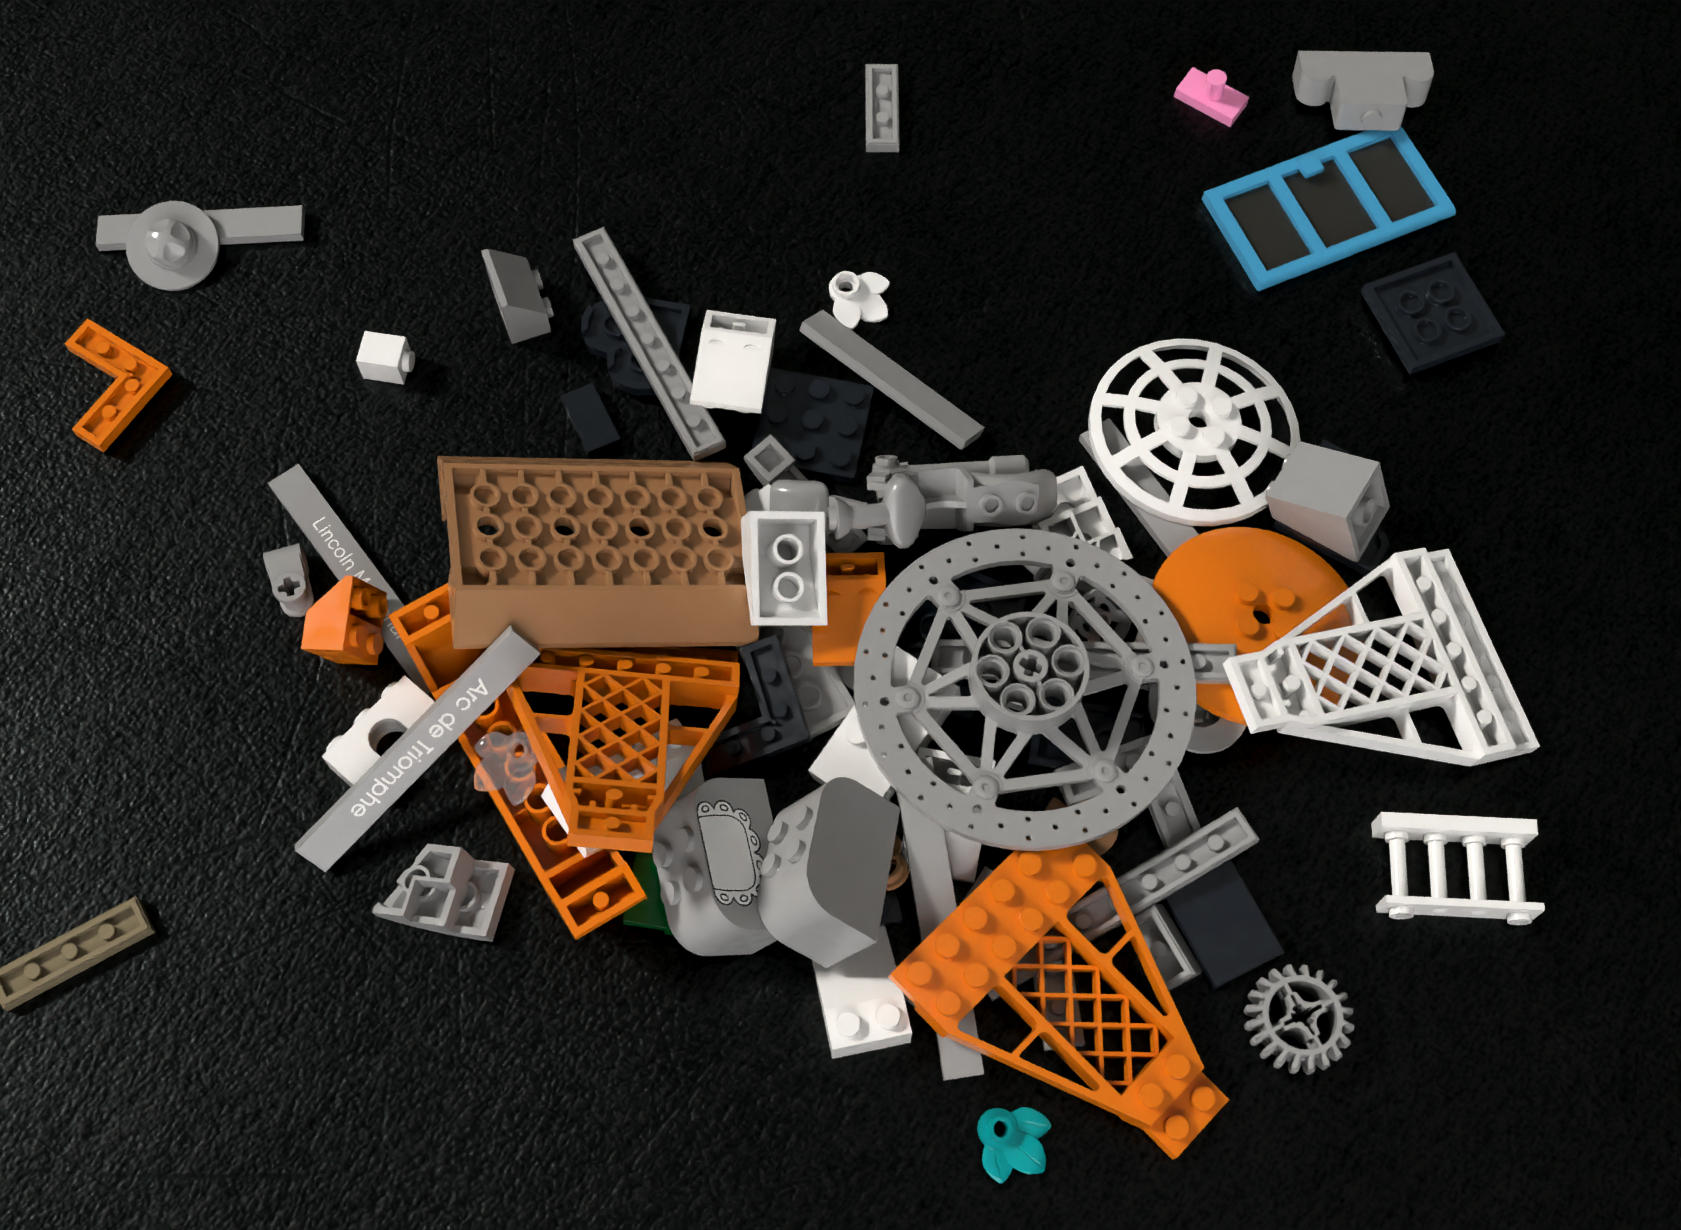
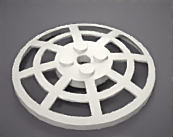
M1198 339L1157 341L1141 346L1124 355L1109 368L1099 382L1091 402L1088 418L1089 440L1094 457L1103 474L1115 489L1131 503L1149 514L1170 522L1189 526L1232 524L1249 518L1268 506L1265 497L1266 490L1253 497L1245 478L1258 468L1267 451L1285 459L1288 454L1293 452L1300 441L1299 425L1293 406L1283 388L1270 373L1255 361L1236 350ZM1170 349H1195L1208 352L1206 361L1200 359H1179L1164 363L1154 352ZM1221 357L1230 359L1248 369L1262 380L1266 386L1255 389L1241 375L1220 365ZM1140 358L1151 368L1135 382L1128 395L1106 393L1118 372L1133 360ZM1197 368L1203 369L1204 372L1201 383H1182L1172 370ZM1218 374L1230 379L1245 392L1229 397L1225 392L1215 387ZM1156 377H1159L1169 389L1160 401L1139 397L1146 385ZM1277 398L1282 406L1290 426V447L1271 437V419L1264 401ZM1255 405L1260 418L1261 432L1242 425L1240 409ZM1102 406L1124 409V429L1130 446L1113 456L1106 445L1102 431ZM1135 410L1155 414V432L1142 439L1136 426ZM1189 418H1201L1206 423V427L1198 428L1193 426ZM1237 439L1258 446L1252 457L1240 467H1238L1230 453ZM1163 445L1170 453L1181 459L1178 471L1162 463L1150 451ZM1139 457L1154 473L1168 481L1174 482L1169 502L1158 499L1141 489L1126 476L1121 468ZM1218 460L1225 474L1215 476L1192 475L1195 463H1208ZM1232 485L1240 502L1239 505L1214 510L1183 507L1188 487L1213 489Z

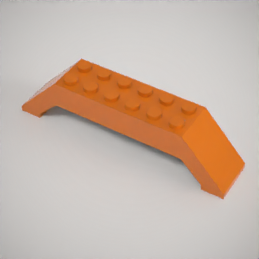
M448 583L388 615L435 701L486 650L453 649ZM505 690L457 739L543 888L575 940L647 899V896L627 862L624 861L617 850L603 849L584 858L577 847L567 846L568 834L541 797L548 781L511 699ZM541 732L557 768L565 767L547 734Z

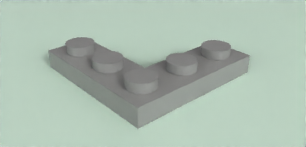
M1152 734L1119 746L1114 763L1124 773L1129 772L1147 747ZM1074 762L1053 772L1082 769V767ZM1176 770L1168 785L1148 806L1165 850L1201 829L1179 772ZM1092 781L1059 786L1067 807L1101 794V791Z

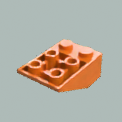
M884 552L826 553L828 625L812 626L813 667L855 665L858 643L865 622L875 603L886 589Z

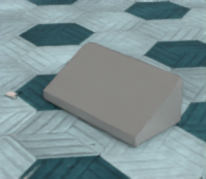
M1154 904L1134 917L1168 991L1203 972L1162 904Z

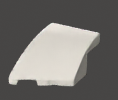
M1081 466L1056 477V512L1051 518L1031 524L1032 528L1080 539L1101 548L1120 560L1133 558L1119 527L1115 528L1101 496L1097 497L1084 467Z

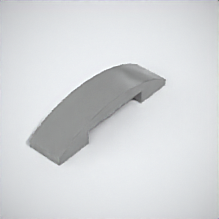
M771 434L744 456L745 462L764 487L768 484L772 486L777 480L808 481L794 466L795 459ZM827 529L825 531V551L828 553H854L868 541V536L858 529H851L848 534L840 539L835 538L834 530Z

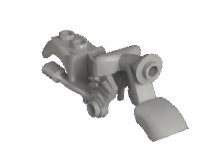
M879 455L875 457L872 472L867 475V490L884 491L883 502L867 504L866 502L837 495H829L826 485L819 481L777 480L770 488V511L824 512L825 531L827 529L834 530L836 539L842 538L851 529L861 530L868 528V540L876 541L880 545L894 544L899 549L910 547L916 538H919L920 529H957L968 532L974 531V525L989 527L1025 526L1051 518L1056 512L1057 478L1054 473L1046 469L1029 472V460L1024 455L992 456L988 461L900 465V463H897V456Z

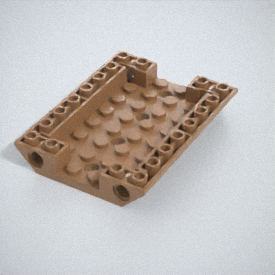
M438 456L442 521H447L451 563L448 593L453 649H486L510 625L538 648L747 646L759 640V626H751L742 559L741 518L747 514L739 468L728 462ZM489 525L494 527L497 533L486 535L480 532L478 527ZM558 526H566L569 527L574 532V534L568 536L561 535L555 530V528ZM642 527L648 532V535H635L630 528ZM704 528H715L721 533V536H710L704 531Z

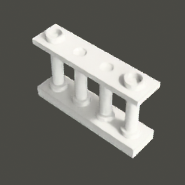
M1381 812L1372 822V838H1385V842L1389 843L1392 895H1385L1376 905V913H1389V917L1393 919H1409L1414 917V915L1507 919V923L1511 925L1532 923L1533 919L1545 911V904L1526 902L1522 848L1538 835L1537 819ZM1409 840H1423L1424 844L1428 845L1431 897L1408 896L1405 843ZM1448 842H1462V845L1467 847L1470 899L1448 898L1444 845ZM1487 844H1501V848L1506 851L1510 901L1487 900L1483 846Z

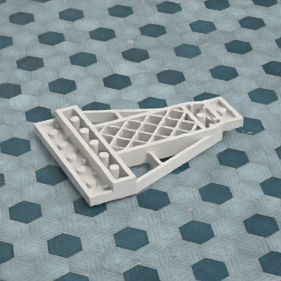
M1426 548L1394 553L1376 569L1263 651L1229 657L1223 663L1251 734L1277 729V732L1281 734L1469 767L1531 753L1540 747L1449 549L1427 552ZM1379 576H1384L1402 616L1369 622L1357 593ZM1342 604L1345 605L1352 621V626L1300 636ZM1405 633L1412 636L1417 649L1402 641ZM1374 639L1390 648L1387 657L1370 648ZM1341 646L1358 654L1355 664L1338 655ZM1309 652L1326 661L1323 670L1305 661ZM1397 653L1413 661L1410 670L1394 662ZM1365 659L1382 668L1378 677L1362 669ZM1332 666L1350 675L1346 684L1329 675ZM1420 667L1427 670L1432 683L1417 675ZM1389 673L1405 682L1402 691L1385 682ZM1310 678L1317 682L1315 688L1313 687ZM1356 680L1373 689L1370 698L1353 689ZM1324 686L1341 696L1337 705L1320 696ZM1412 687L1423 692L1409 695ZM1380 693L1390 699L1377 702ZM1347 700L1357 705V707L1344 709ZM1435 706L1442 707L1447 714L1462 750L1422 743L1409 712ZM1390 717L1395 721L1402 739L1338 727Z

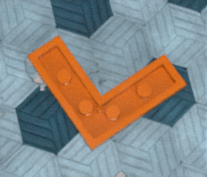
M87 318L66 341L65 345L70 352L116 380L77 422L72 430L76 436L104 453L172 376V372L166 365Z

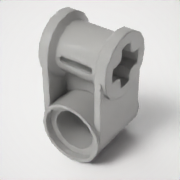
M298 543L263 553L272 591L276 599L280 601L284 613L294 618L306 615V611L314 605V596L308 575L309 567L301 544Z

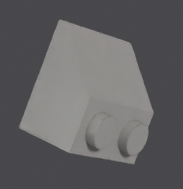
M492 249L482 250L491 287L511 343L514 344L551 332L548 318L554 317L548 297L541 298L539 290L544 289L538 269L531 271L526 257Z

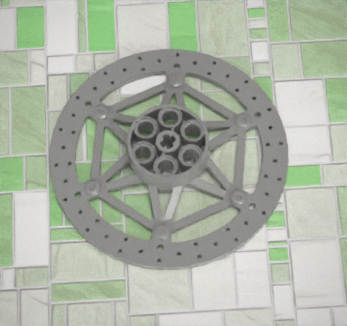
M1014 528L974 533L947 542L915 560L889 584L875 603L865 622L858 643L854 665L853 690L860 730L871 756L891 786L907 803L944 829L978 843L1010 850L1042 851L1081 845L1101 838L1137 817L1159 796L1170 782L1186 752L1195 721L1197 698L1193 661L1180 626L1163 599L1136 571L1115 556L1080 539L1043 530ZM1071 563L1073 567H1069L1066 564ZM1028 565L1053 570L1051 579L965 591H959L952 582L966 574L996 566ZM934 580L937 582V584L933 585L930 583V581ZM1083 580L1112 599L1135 624L1150 653L1136 655L1080 595L1078 590L1075 589L1077 582ZM1039 594L1045 595L1031 612L1012 613L999 619L970 605V603ZM925 600H930L938 610L907 686L892 687L891 666L898 640L915 611ZM1054 603H1057L1056 618L1045 614ZM1069 604L1082 615L1121 659L1086 651L1081 639L1068 626ZM964 616L987 626L979 638H977ZM947 620H951L971 652L972 659L965 665L923 685V678ZM1037 635L1044 636L1050 643L1039 644L1032 637ZM998 640L1007 641L1012 648L1001 649L994 642ZM1067 663L1075 669V672L1066 673L1059 668L1058 664ZM1160 664H1165L1167 668H1162ZM1090 665L1118 671L1089 680ZM1024 671H1032V677L1025 675ZM991 673L995 675L999 679V681L996 683L986 682L981 677V675ZM966 678L968 680L971 696H932ZM1156 682L1158 684V707L1152 735L1138 761L1129 772L1124 773L1114 761L1142 683ZM1126 684L1127 690L1105 751H1101L1082 706V697ZM1056 697L1061 700L1063 705L1060 707L1051 706L1045 698ZM887 701L888 705L883 706L880 702ZM1018 702L1025 710L1014 712L1008 708L1007 703ZM928 710H979L985 716L980 768H976L931 717L927 712ZM912 714L972 784L967 795L947 785L920 760L904 736L897 719L898 716ZM1070 718H1074L1089 755L1062 733L1058 727ZM996 728H1002L1015 733L1017 737L997 766L992 769ZM1041 733L1082 767V769L1011 779L1004 778L1032 735ZM1091 781L1101 791V794L1087 801L1055 810L1015 811L995 806L998 794ZM1121 788L1123 789L1124 793L1120 794L1116 791V789ZM979 808L981 813L976 814L973 809Z

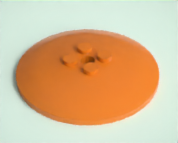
M1250 527L1215 529L1189 539L1174 550L1164 561L1151 585L1177 620L1187 643L1237 644V656L1263 651L1348 589L1340 575L1322 557L1308 547L1284 535ZM1342 604L1300 636L1352 626L1353 624L1345 605ZM1261 611L1269 617L1270 623L1262 624L1258 622L1253 612ZM1341 646L1338 655L1354 664L1358 657V654L1344 646ZM1311 652L1308 653L1305 660L1320 670H1323L1326 661ZM1332 666L1329 673L1330 676L1344 684L1347 683L1350 676L1335 666ZM1310 678L1312 685L1315 688L1317 682ZM1196 684V698L1199 706L1214 715L1247 726L1231 684ZM1325 686L1320 696L1337 705L1341 697Z

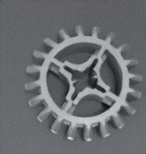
M1286 965L1283 968V975L1277 969H1272L1268 973L1269 980L1261 977L1256 982L1259 990H1251L1247 996L1254 1004L1247 1005L1244 1008V1014L1255 1019L1245 1023V1030L1257 1031V1034L1250 1040L1251 1045L1256 1046L1262 1042L1265 1048L1261 1051L1260 1057L1265 1059L1271 1053L1275 1055L1276 1058L1273 1066L1277 1069L1287 1061L1290 1074L1297 1073L1300 1064L1306 1074H1312L1315 1071L1316 1065L1322 1070L1327 1069L1330 1066L1329 1058L1338 1061L1342 1057L1339 1048H1347L1351 1043L1350 1039L1344 1034L1351 1033L1355 1025L1344 1019L1353 1014V1009L1341 1006V1003L1348 998L1347 993L1343 992L1336 995L1333 992V989L1338 984L1337 980L1333 979L1327 984L1323 983V970H1318L1313 977H1310L1308 965H1302L1297 974L1292 965ZM1292 990L1308 993L1317 1001L1306 1002L1298 995L1297 991L1292 992ZM1276 994L1280 1000L1278 1006L1281 1011V1019L1271 1025L1269 1005L1273 995ZM1312 1013L1304 1023L1293 1022L1285 1025L1292 1019L1293 1015L1305 1016ZM1326 1013L1328 1034L1322 1045L1318 1038L1320 1032L1317 1028V1019ZM1285 1035L1292 1036L1301 1046H1305L1307 1049L1292 1047L1279 1037Z

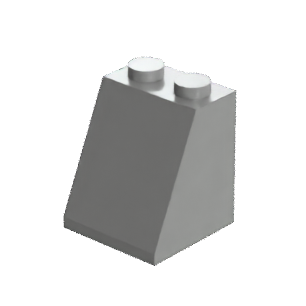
M1299 441L1293 452L1285 457L1282 470L1276 480L1268 485L1265 496L1272 518L1355 562L1359 561L1390 507L1380 462Z

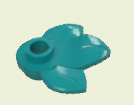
M1020 1107L1012 1112L1003 1108H992L984 1112L979 1119L977 1131L981 1142L984 1144L982 1163L989 1176L1002 1184L1011 1174L1012 1168L1026 1174L1044 1172L1046 1156L1043 1146L1038 1139L1051 1128L1049 1120L1042 1113L1028 1107ZM997 1121L1002 1122L1005 1128L1003 1135L1000 1137L995 1135L993 1129Z

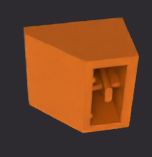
M346 575L306 611L301 649L339 664L378 665V657L382 652L384 644L382 636L383 620L388 613L387 592L355 576Z

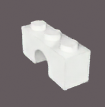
M404 675L398 682L389 684L383 691L381 699L373 707L363 710L356 717L354 725L343 736L339 735L329 743L326 753L322 755L323 759L331 770L352 787L381 757L376 753L377 744L380 739L390 732L398 731L405 733L435 701Z

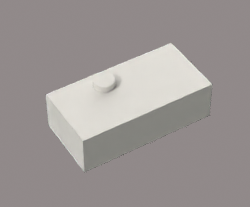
M896 646L891 666L892 687L907 686L918 661L898 646ZM928 667L922 684L926 685L942 677V675ZM953 684L932 696H961L960 687ZM881 701L880 704L886 706L888 702ZM854 705L808 771L813 779L822 785L837 777L851 778L889 801L896 790L879 770L867 748ZM928 710L927 712L941 727L952 710ZM912 714L898 716L897 719L902 732L918 756L919 747L926 748L932 737Z

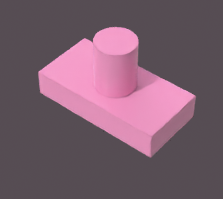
M1194 67L1191 68L1178 85L1174 95L1180 101L1228 127L1233 125L1247 106L1249 99L1248 96L1226 85L1227 76L1222 70L1214 69L1205 74Z

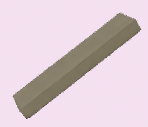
M135 896L1 967L0 1004L2 1008L9 1011L155 933L141 900Z

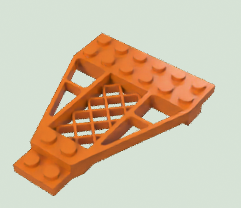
M699 647L539 648L541 654L510 684L506 691L568 825L567 846L652 853L654 832L736 711L740 686L738 651ZM522 691L571 695L575 698L573 713L571 715L533 713ZM583 699L589 703L582 707ZM622 702L629 708L620 711L615 705ZM670 705L721 709L708 729L674 726L668 722ZM660 706L659 713L653 710ZM602 713L608 719L599 722L594 716ZM642 717L647 723L639 726L633 720ZM580 724L587 730L579 733ZM620 727L627 734L618 737L612 731ZM541 732L565 734L570 737L565 782ZM656 732H658V740L652 736ZM600 739L606 745L597 749L591 742ZM639 742L646 749L637 752L631 746ZM667 745L696 746L665 791ZM577 750L584 755L582 758L576 760ZM619 754L625 760L616 764L610 757ZM655 758H657L656 766L650 762ZM595 765L603 770L602 773L596 776L588 771V769ZM638 769L644 776L636 780L629 773Z
M1087 843L1055 850H1014L888 976L916 1005L914 1010L942 1038L947 1037L1118 1115L1123 1121L1143 1129L1172 1160L1176 1159L1229 1101L1201 1072L1204 1069L1203 1063L1111 867ZM1097 881L1104 883L1126 930V934L1106 954L1099 952L1067 919L1068 910ZM1052 928L1059 936L1044 935ZM1128 941H1131L1165 1016L1113 966L1112 959L1114 955ZM1043 943L1063 944L1064 965L1044 964ZM1036 944V964H1017ZM1071 948L1088 965H1072ZM1016 971H1037V992H1019L1017 990ZM1044 971L1064 972L1065 993H1045ZM1008 972L1009 981L1004 977ZM1072 972L1092 973L1093 994L1073 993ZM1100 977L1117 994H1101ZM992 989L1032 1028L1031 1033L1012 1053H1008L958 1029V1023ZM1026 999L1038 1000V1011ZM1045 1000H1065L1066 1022L1046 1020ZM1073 1000L1093 1001L1094 1022H1074ZM1101 1001H1120L1121 1023L1102 1022ZM1129 1006L1146 1023H1130ZM1055 1028L1066 1029L1067 1040ZM1074 1029H1094L1095 1051H1077L1075 1049ZM1102 1029L1122 1030L1123 1052L1103 1051ZM1130 1030H1149L1150 1052H1131ZM1039 1035L1092 1090L1020 1058V1054ZM1158 1035L1166 1042L1160 1050ZM1085 1058H1095L1096 1069ZM1104 1058L1123 1059L1124 1081L1105 1080ZM1132 1059H1150L1133 1078ZM1113 1087H1123L1124 1089L1118 1093Z

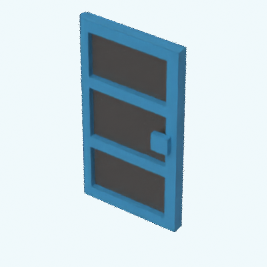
M1402 126L1397 131L1366 130L1204 191L1202 201L1257 291L1264 290L1456 214L1453 203Z

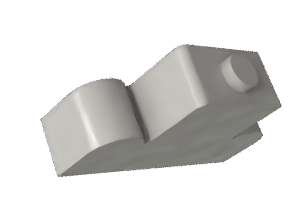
M1298 51L1292 79L1295 95L1301 103L1308 106H1320L1325 102L1330 103L1333 124L1338 130L1397 131L1401 127L1406 107H1419L1426 101L1434 76V69L1430 52Z

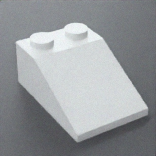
M749 511L741 518L742 559L751 626L828 625L824 512Z
M885 926L880 927L876 943L828 968L812 960L832 1059L910 1043L912 1031L904 994L888 978L896 969Z

